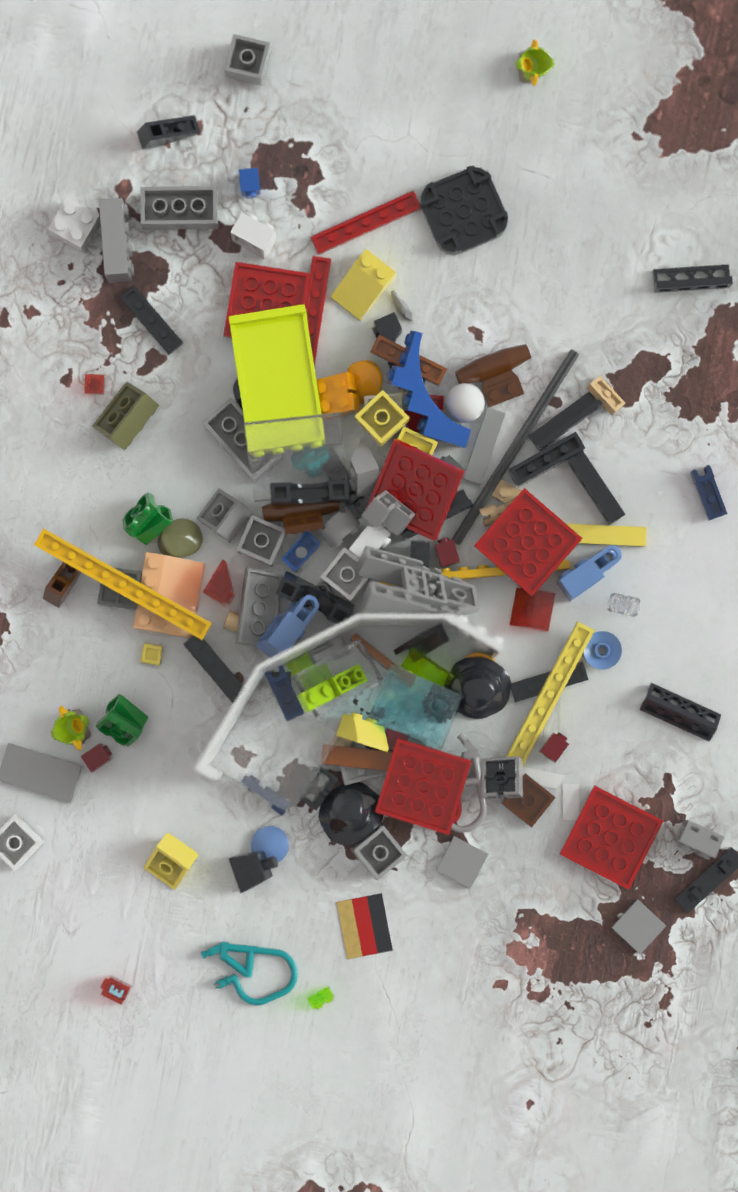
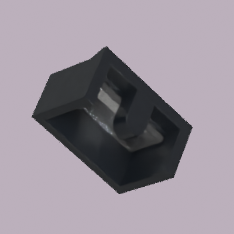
M314 766L308 775L310 777L308 783L305 784L303 782L297 790L299 793L298 798L315 810L319 808L339 780L322 766L318 768Z

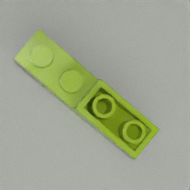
M357 664L299 694L297 698L305 713H308L368 680L360 665Z

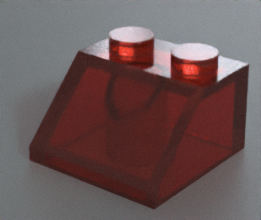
M222 559L203 590V594L225 607L226 604L230 605L233 601L235 590L229 566Z
M516 588L509 625L547 633L549 631L556 593L537 590L531 597L522 588Z

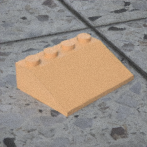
M146 552L141 584L196 614L205 563ZM137 604L134 629L185 638L192 637V634Z

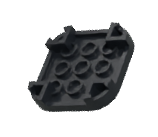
M474 165L468 166L465 170L434 183L430 182L421 194L420 204L422 212L437 245L447 254H462L497 239L506 230L508 222L507 211H505L493 184L492 176L482 168L474 167Z

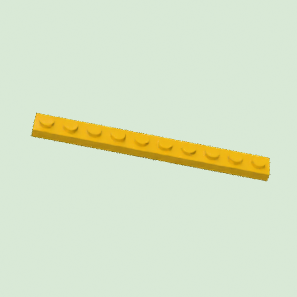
M44 528L34 543V546L201 640L204 639L212 625L211 622Z
M564 559L555 571L570 569V560L565 561ZM479 565L477 569L469 570V567H459L458 571L451 572L450 568L440 569L442 570V575L449 578L455 576L461 580L507 576L497 566L489 568L488 565ZM378 580V583L385 584L388 586H398Z

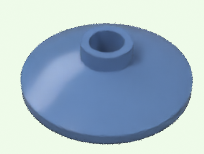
M599 631L593 633L583 654L589 665L596 669L605 670L618 663L622 654V647L615 635L610 632ZM600 647H603L605 649L604 654H600L598 652V649Z

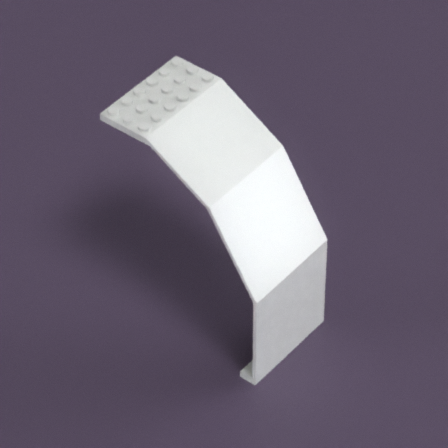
M358 614L257 665L196 765L195 770L211 780H219L223 773L212 767L211 763L266 672H271L279 668L280 665L283 666L360 626H436L442 623L444 629L490 655L492 658H495L502 651L504 645L501 642L503 640L494 634L491 637L485 634V629L477 624L474 626L467 623L468 619L461 614H457V616L454 614Z

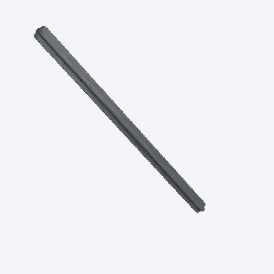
M571 349L452 537L454 543L460 545L480 514L479 509L483 508L578 358L579 354Z

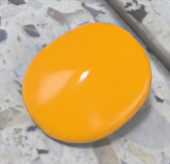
M369 360L357 361L350 365L346 372L354 374L357 391L352 392L348 390V393L357 394L359 403L364 404V396L379 394L383 381L382 373L379 366Z

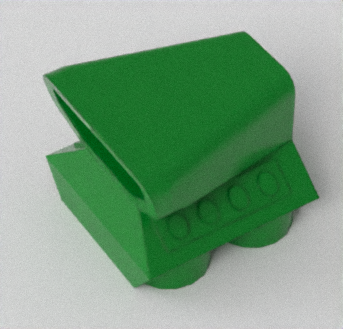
M147 492L126 513L122 521L124 530L129 536L136 537L144 545H148L173 522L171 510L163 505L157 506L154 496Z
M118 694L107 704L106 715L97 722L96 727L104 735L113 737L117 743L129 747L143 732L148 716L124 696Z

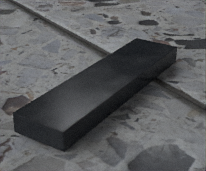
M132 286L120 296L123 303L168 355L183 344V341L135 286Z
M583 661L577 663L565 687L589 680ZM550 672L511 683L510 688L514 701L518 702L538 696Z

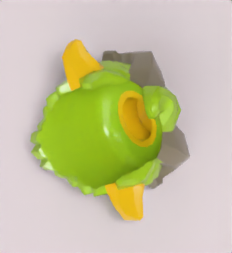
M533 40L529 48L520 52L515 62L519 81L525 84L532 83L533 86L537 84L538 78L544 76L555 64L554 59L548 55V52L538 47L537 40Z
M60 706V716L55 720L51 737L66 745L74 744L77 750H82V744L91 737L88 717L83 715L80 709L66 710L63 706Z

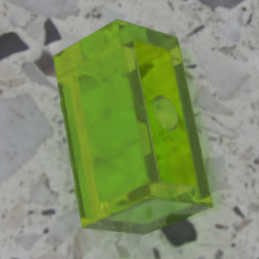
M327 986L307 999L313 1010L315 1008L318 1010L323 1007L322 1004L332 1002L335 996L330 987Z

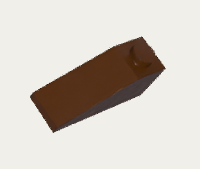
M63 562L45 587L43 599L60 608L81 572Z

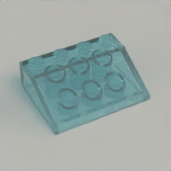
M391 664L368 718L437 749H442L462 695Z

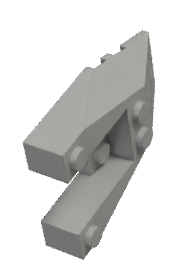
M365 546L357 563L360 576L403 587V589L370 581L362 597L363 611L370 614L463 615L478 613L480 610L474 585L455 576L449 578L442 575V570L435 567L433 570L423 566V562L420 560Z

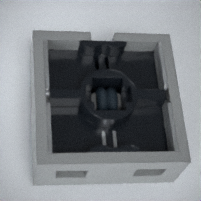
M519 756L481 758V796L483 798H486V800L501 799V795H504L506 798H523V760Z

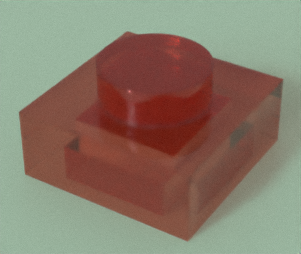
M85 374L84 393L104 395L105 375Z

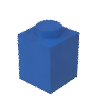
M258 168L239 169L241 195L245 196V198H255L257 195H260Z

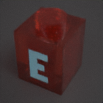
M111 975L109 979H104L100 987L103 990L101 995L122 1005L132 985Z

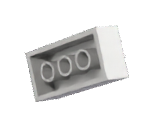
M217 186L141 187L142 229H218Z
M122 198L99 200L105 277L109 283L131 281V276L134 275V265L130 260V257H133V250L130 241H128V238H131V228L127 220H130L129 208L127 203L124 204Z
M232 398L228 399L202 422L207 431L253 482L282 458L281 453H272V451L265 452L262 456L249 454L243 410Z

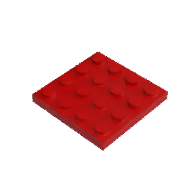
M235 262L223 336L232 338L229 316L306 305L311 274Z
M394 439L367 507L375 497L384 491H388L416 514L406 528L436 541L465 471L405 442Z
M524 488L477 541L474 547L532 597L583 538Z
M397 738L375 812L449 835L472 760Z
M594 785L559 854L629 890L663 820Z

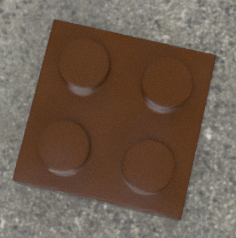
M525 773L523 775V798H505L501 804L532 828L556 797Z

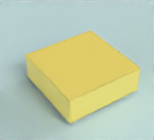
M144 643L141 662L160 665L163 646Z

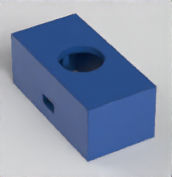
M306 531L281 560L297 573L319 548L321 543ZM304 547L307 550V555L304 558L297 557V548Z

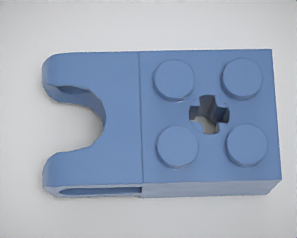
M615 545L607 546L589 560L583 558L574 566L575 569L572 572L568 569L558 577L560 580L557 582V585L568 600L572 601L605 577L603 573L620 561L622 557L620 549ZM606 554H611L613 560L607 559Z
M307 595L298 602H291L282 614L276 615L255 646L270 658L293 648L296 640L299 641L304 636V629L319 608L318 600L312 595ZM307 600L312 603L311 610H309V606L305 604Z

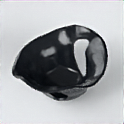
M470 657L462 659L453 665L447 676L445 686H449V691L454 680L457 678L460 680L462 696L455 689L452 693H458L456 699L460 698L461 700L458 712L465 717L472 719L487 718L501 711L509 700L510 676L502 666L488 658ZM502 691V700L491 702L497 693Z
M361 782L349 785L342 784L334 788L322 802L318 814L319 822L328 838L337 844L355 845L369 837L379 828L383 821L384 815L375 812L380 796ZM362 795H368L375 800L367 809H364ZM332 819H339L347 822V825L337 834H334L331 828Z

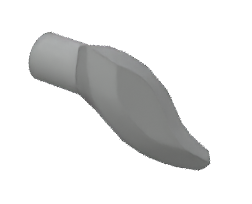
M392 290L391 295L397 311L403 318L412 321V312L409 307Z

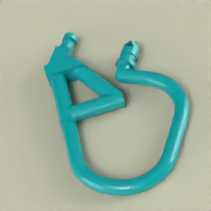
M222 941L220 944L201 952L203 959L220 953V959L244 977H252L254 954L279 956L288 963L291 970V979L288 985L263 998L255 999L246 995L236 975L225 976V978L215 982L214 986L220 983V986L215 987L218 989L233 983L238 996L244 1002L251 1005H264L288 994L297 982L298 971L294 960L288 953L279 949L231 944ZM227 951L247 953L245 967L227 955Z

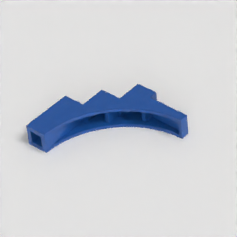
M410 331V334L406 335L404 341L406 345L405 350L399 358L400 367L392 365V368L388 370L386 375L387 384L408 390L407 394L403 397L402 405H404V410L424 415L418 424L419 434L466 448L471 429L452 421L432 401L423 383L420 371L419 350L422 333Z

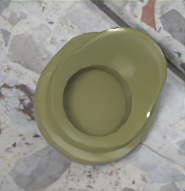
M176 519L160 533L158 548L163 555L177 558L187 557L200 549L203 535L199 526L192 520Z

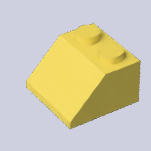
M354 712L351 715L343 713L336 736L388 752L389 748L385 729L383 726L377 725V720L368 717L366 720H363V715Z
M167 832L143 868L175 890L199 854Z

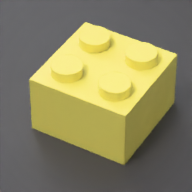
M382 390L355 415V421L382 447L409 421V417Z

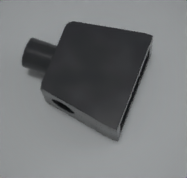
M264 851L239 854L228 858L240 893L246 892L272 877L271 869L278 867L276 857L267 858Z

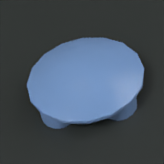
M265 826L257 830L253 835L251 841L252 853L264 851L267 858L275 856L278 862L282 861L287 855L289 840L280 828Z

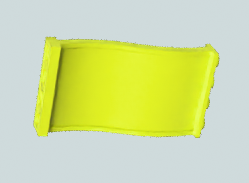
M305 304L229 316L249 454L262 456L265 452L269 451L281 453L284 452V449L288 448L300 450L303 449V446L307 445L311 447L322 446V443H326Z

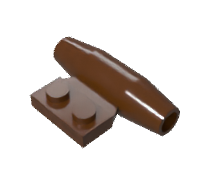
M526 344L504 348L475 359L455 371V375L459 384H472L483 381V395L488 407H492L525 394L519 377L512 369L531 359V354Z
M270 503L262 506L263 519L269 522H283L285 534H297L303 531L323 529L322 516L340 510L339 503L271 506Z

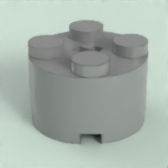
M347 506L343 507L345 510L343 513L338 511L325 521L322 530H317L330 547L335 546L338 548L345 542L344 537L348 534L353 536L360 530L359 525L361 523Z

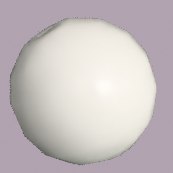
M461 383L454 386L448 392L445 405L447 412L453 419L459 422H471L482 414L485 400L483 393L478 387L472 384Z

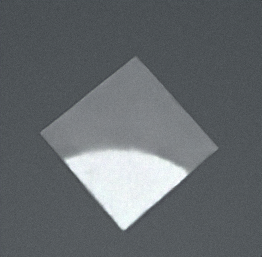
M340 412L244 422L254 502L271 500L270 483L315 484L331 480H347Z
M262 686L210 765L248 788V791L255 792L291 815L341 737L336 736V730L305 713V711L304 715L287 722L274 693Z

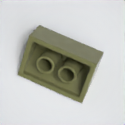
M126 381L92 427L114 444L126 450L139 431L143 429L149 418L154 415L159 404L145 392Z

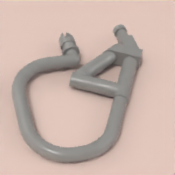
M461 733L457 739L461 741L467 751L462 752L460 757L471 758L474 777L466 778L464 787L476 785L480 802L479 816L471 824L466 826L452 824V831L465 833L474 830L483 822L487 813L486 798L481 796L479 750Z

